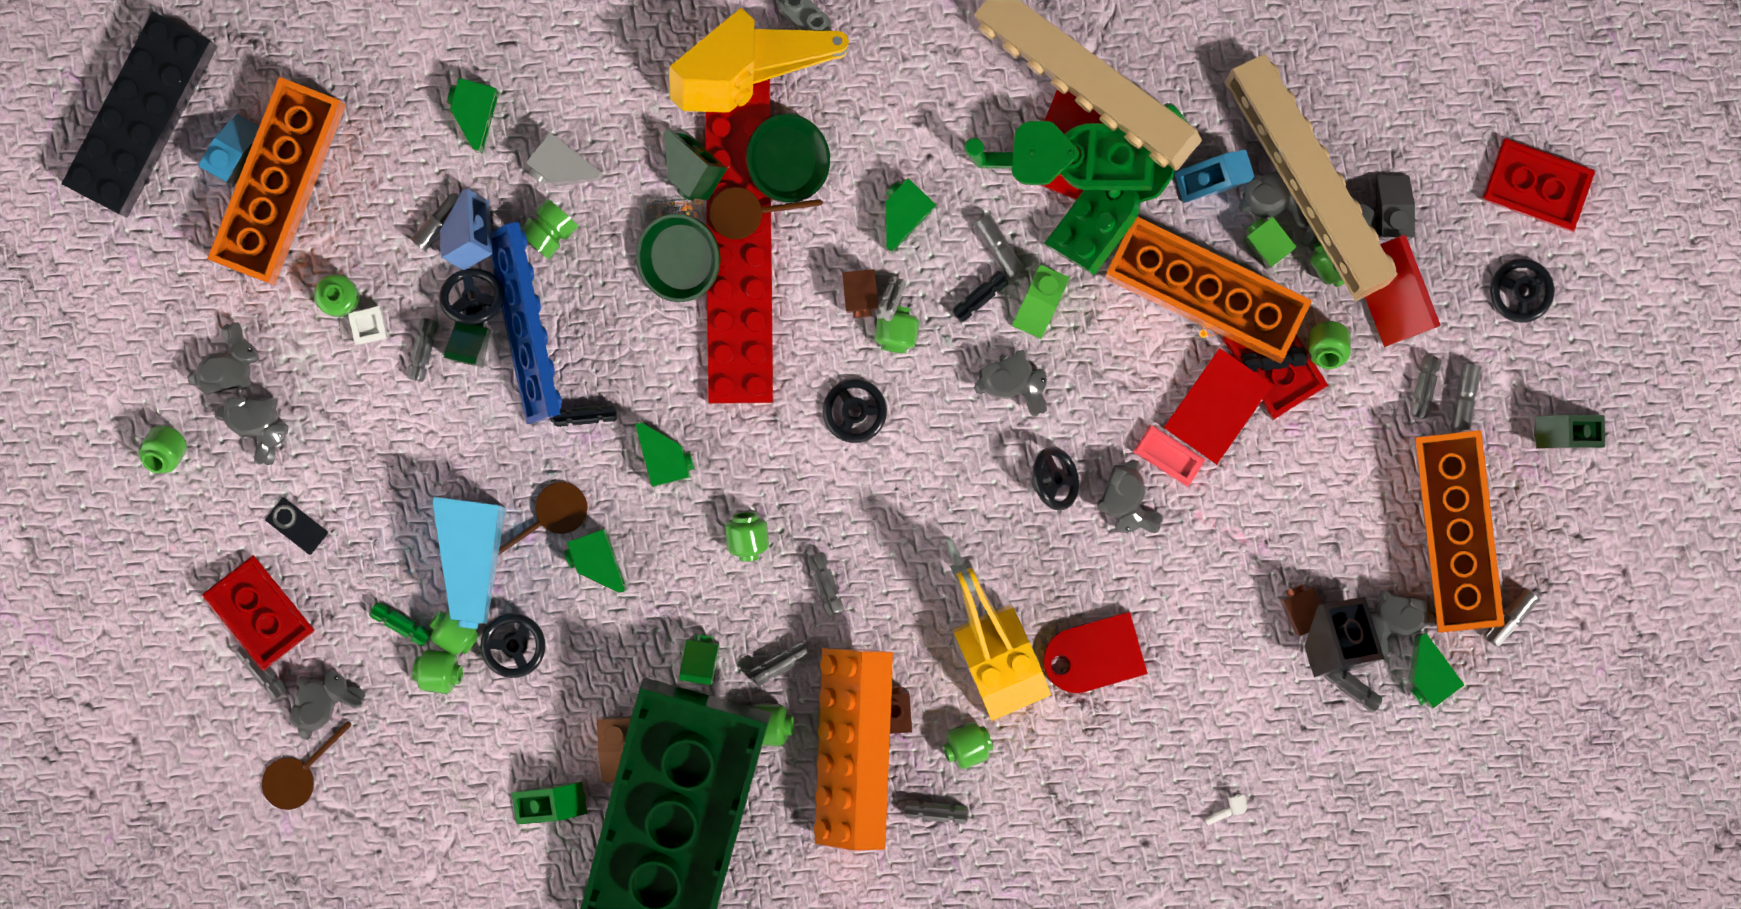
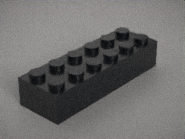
M152 11L61 184L128 218L218 46L210 40Z

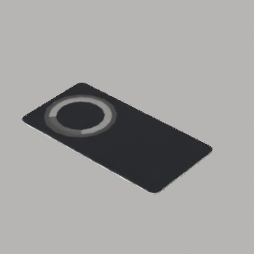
M284 497L281 498L265 519L267 523L309 555L315 551L328 534L326 529Z

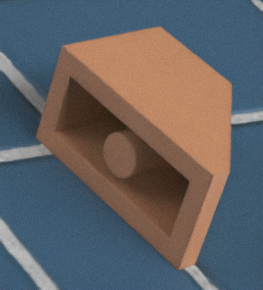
M632 716L600 717L597 719L598 755L602 783L615 781Z

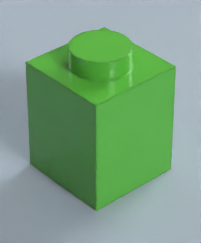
M1262 217L1247 228L1250 235L1243 239L1267 270L1297 248L1274 217H1271L1266 222Z

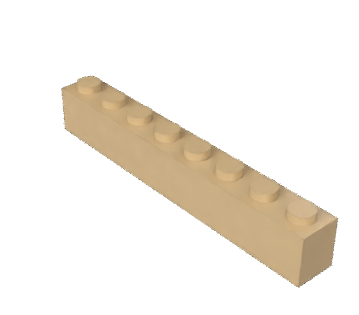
M986 0L974 14L980 24L978 29L983 35L992 41L998 38L1004 43L1002 45L1004 50L1017 59L1021 55L1028 61L1026 65L1037 75L1042 76L1043 73L1052 78L1050 83L1061 93L1066 94L1069 91L1077 97L1075 102L1084 110L1090 113L1093 109L1102 115L1099 119L1108 128L1115 131L1118 127L1126 133L1124 138L1137 149H1140L1142 146L1151 152L1149 155L1151 159L1161 167L1165 168L1168 164L1177 171L1202 141L1194 127L1022 1Z
M1263 54L1233 68L1226 78L1225 84L1355 302L1388 286L1398 275L1393 259L1388 254H1385L1379 244V237L1376 231L1364 219L1360 204L1357 200L1352 199L1346 189L1343 176L1331 164L1327 149L1324 145L1319 144L1313 134L1310 121L1298 109L1294 94L1289 89H1286L1280 79L1277 66L1270 62L1266 54Z

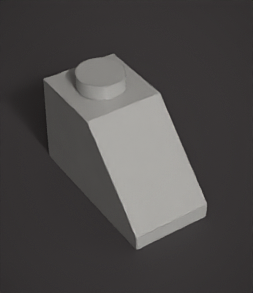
M550 132L526 162L532 168L528 174L543 186L547 181L553 186L600 181L603 177V174Z

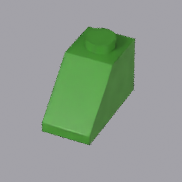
M1040 264L1012 326L1042 339L1070 277Z

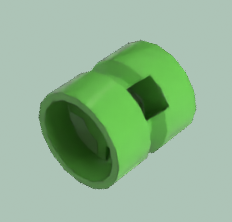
M548 198L537 209L538 217L536 219L529 218L521 227V230L525 232L527 241L549 260L560 248L559 240L561 238L568 239L579 226Z

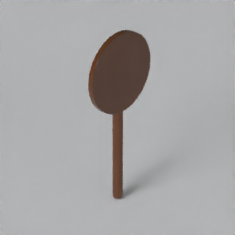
M732 187L723 190L715 197L710 208V219L713 227L719 234L726 238L737 240L746 238L756 231L761 222L762 213L821 206L823 201L818 199L761 207L759 200L753 193L744 188Z
M566 482L553 483L544 488L539 494L535 506L538 521L500 546L498 556L541 526L557 534L570 533L579 528L587 515V501L582 491L573 484Z
M347 721L305 763L295 758H282L269 765L262 778V790L266 799L273 806L283 810H292L304 805L310 799L314 790V777L309 767L351 727V722Z

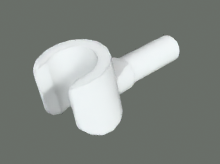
M1245 794L1228 797L1230 807L1206 817L1207 825H1211L1231 815L1243 814L1248 807Z

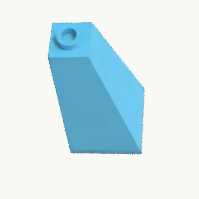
M434 497L433 509L450 619L459 620L458 627L478 629L479 623H487L506 507Z

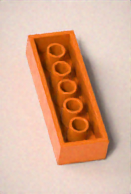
M282 77L278 78L208 255V260L274 286L276 285L346 105L342 101Z
M1139 217L1136 218L1135 222L1126 232L1105 276L1106 280L1280 364L1284 360L1313 301Z
M1482 430L1415 437L1437 632L1443 633L1505 626Z
M822 648V659L820 662L818 758L816 761L815 844L853 851L885 850L893 652L856 648Z

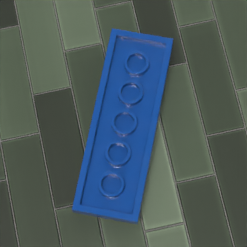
M514 222L505 224L491 232L492 255L490 257L494 275L499 279L504 289V301L501 308L525 420L528 425L561 415L562 401L558 390H555L553 381L555 368L552 359L548 358L546 349L548 342L547 331L541 325L539 316L541 303L538 295L534 293L532 284L534 270L532 264L527 261L525 251L527 238L525 232L520 228V223Z

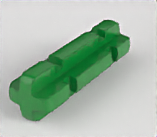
M381 602L375 603L369 614L372 619L379 623L383 621L386 627L406 638L411 637V641L420 646L426 644L431 635L430 630L421 625L419 627L416 626V622L395 610L390 611V607Z

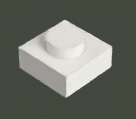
M380 306L348 314L356 346L388 339L384 316Z

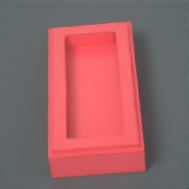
M1149 425L1133 453L1187 487L1206 460L1152 425Z

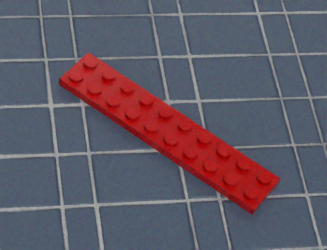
M770 79L753 84V95L745 105H738L730 112H705L706 149L728 168L710 199L706 200V226L717 240L721 258L717 279L707 291L708 404L773 403L771 212L762 213L761 222L756 231L746 238L737 240L729 239L719 234L713 227L710 219V208L715 197L723 190L732 187L744 188L753 193L759 200L761 207L771 206V199L760 192L754 185L746 166V148L750 136L758 125L771 117Z

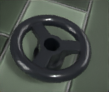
M1519 258L1506 262L1495 272L1491 281L1490 296L1494 307L1503 317L1513 322L1527 323L1537 320L1549 310L1554 299L1555 288L1550 273L1543 265L1531 259ZM1517 268H1527L1538 274L1535 277L1523 276L1517 280L1505 276ZM1544 283L1545 295L1542 303L1535 310L1529 312L1528 302L1533 301L1538 296L1539 286ZM1521 284L1526 285L1528 288L1526 296L1521 295L1519 292ZM1500 285L1512 291L1514 298L1518 302V313L1510 310L1503 303L1500 296Z
M467 268L453 273L445 280L439 293V303L445 315L451 320L464 325H476L490 320L499 312L504 301V289L499 279L489 271L479 268ZM473 278L487 281L494 290V296L481 293L478 288L474 287ZM463 280L465 290L462 292V297L450 305L449 293L452 287Z
M847 379L832 387L826 395L822 410L823 419L828 430L836 438L848 443H861L872 439L881 431L887 417V404L883 394L874 384L863 379ZM858 388L867 391L874 398L877 405H867L861 398L852 397L847 389ZM838 395L844 402L842 415L845 418L840 428L835 423L832 415L833 403ZM851 405L860 406L861 413L859 416L853 417L849 414L848 410ZM867 415H877L874 424L868 430L862 433H849L854 423L862 422Z
M1047 447L1041 450L1035 458L1032 471V486L1041 501L1053 510L1062 511L1073 505L1079 492V476L1075 463L1064 450L1058 447ZM1052 456L1062 461L1068 475H1064L1061 470L1057 469ZM1063 485L1069 486L1067 497L1062 501L1055 500L1058 488Z
M519 613L503 614L492 620L485 628L480 643L481 654L486 665L494 673L506 678H520L533 672L541 663L546 647L545 637L539 625L528 616ZM507 623L521 624L516 632L507 634L502 640L491 639L494 632L502 625ZM531 631L535 638L536 649L534 656L527 663L524 654L528 649V641L525 636ZM511 639H515L519 643V649L515 652L511 651L508 647ZM490 649L502 650L506 656L514 659L518 668H507L500 665L493 658Z

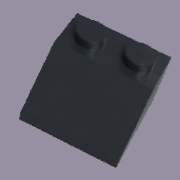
M1366 597L1318 605L1304 646L1314 677L1357 670L1385 659Z

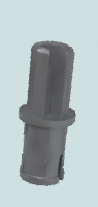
M451 193L433 214L429 213L428 216L430 218L410 238L423 251L427 252L429 247L440 236V230L459 197L457 194Z
M1524 587L1507 609L1503 608L1505 626L1490 627L1484 635L1485 638L1494 646H1501L1518 625L1520 627L1523 625L1521 621L1541 600Z

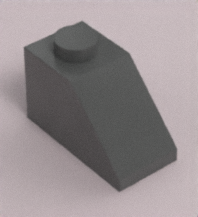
M1409 175L1376 176V225L1378 227L1377 235L1379 241H1389L1402 235H1406L1408 241L1415 237V203Z

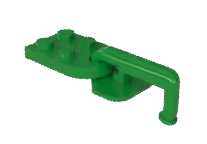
M1172 103L1164 104L1166 108L1189 124L1175 105ZM1155 162L1152 191L1084 190L1044 244L1052 251L1094 276L1135 222L1139 214L1140 203L1160 196L1172 180L1174 169L1168 164L1163 168Z
M1028 121L1021 124L1015 132L1013 152H983L984 144L978 138L967 140L964 146L966 153L976 167L981 169H1012L1014 178L1024 185H1047L1061 174L1068 184L1081 190H1153L1155 161L1149 156L1151 152L1143 146L1137 149L1124 138L1126 133L1118 127L1113 131L1105 124H1083L1072 128L1064 135L1053 122Z

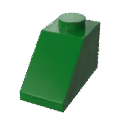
M458 78L457 85L452 84L450 87L447 103L451 104L450 110L472 149L476 153L483 154L500 92L497 88Z
M909 178L904 183L897 180L885 193L889 197L885 202L886 250L890 254L936 208V204Z
M642 422L635 424L651 487L691 478L690 471L694 470L695 466L690 451L684 452L682 445Z
M606 529L567 542L569 549L564 550V554L570 569L575 567L578 574L618 593L627 591Z
M1421 631L1417 633L1414 639L1408 680L1413 686L1410 693L1421 706L1426 704L1428 707L1435 708L1465 684L1428 634Z
M695 634L694 639L686 640L679 680L707 685L714 683L720 643H713V636Z
M582 782L557 784L511 793L517 825L560 821L588 814Z

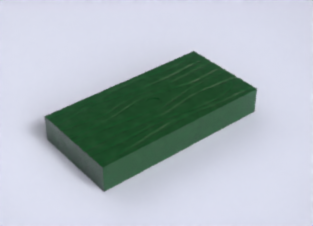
M644 677L639 687L580 909L718 908L771 712Z

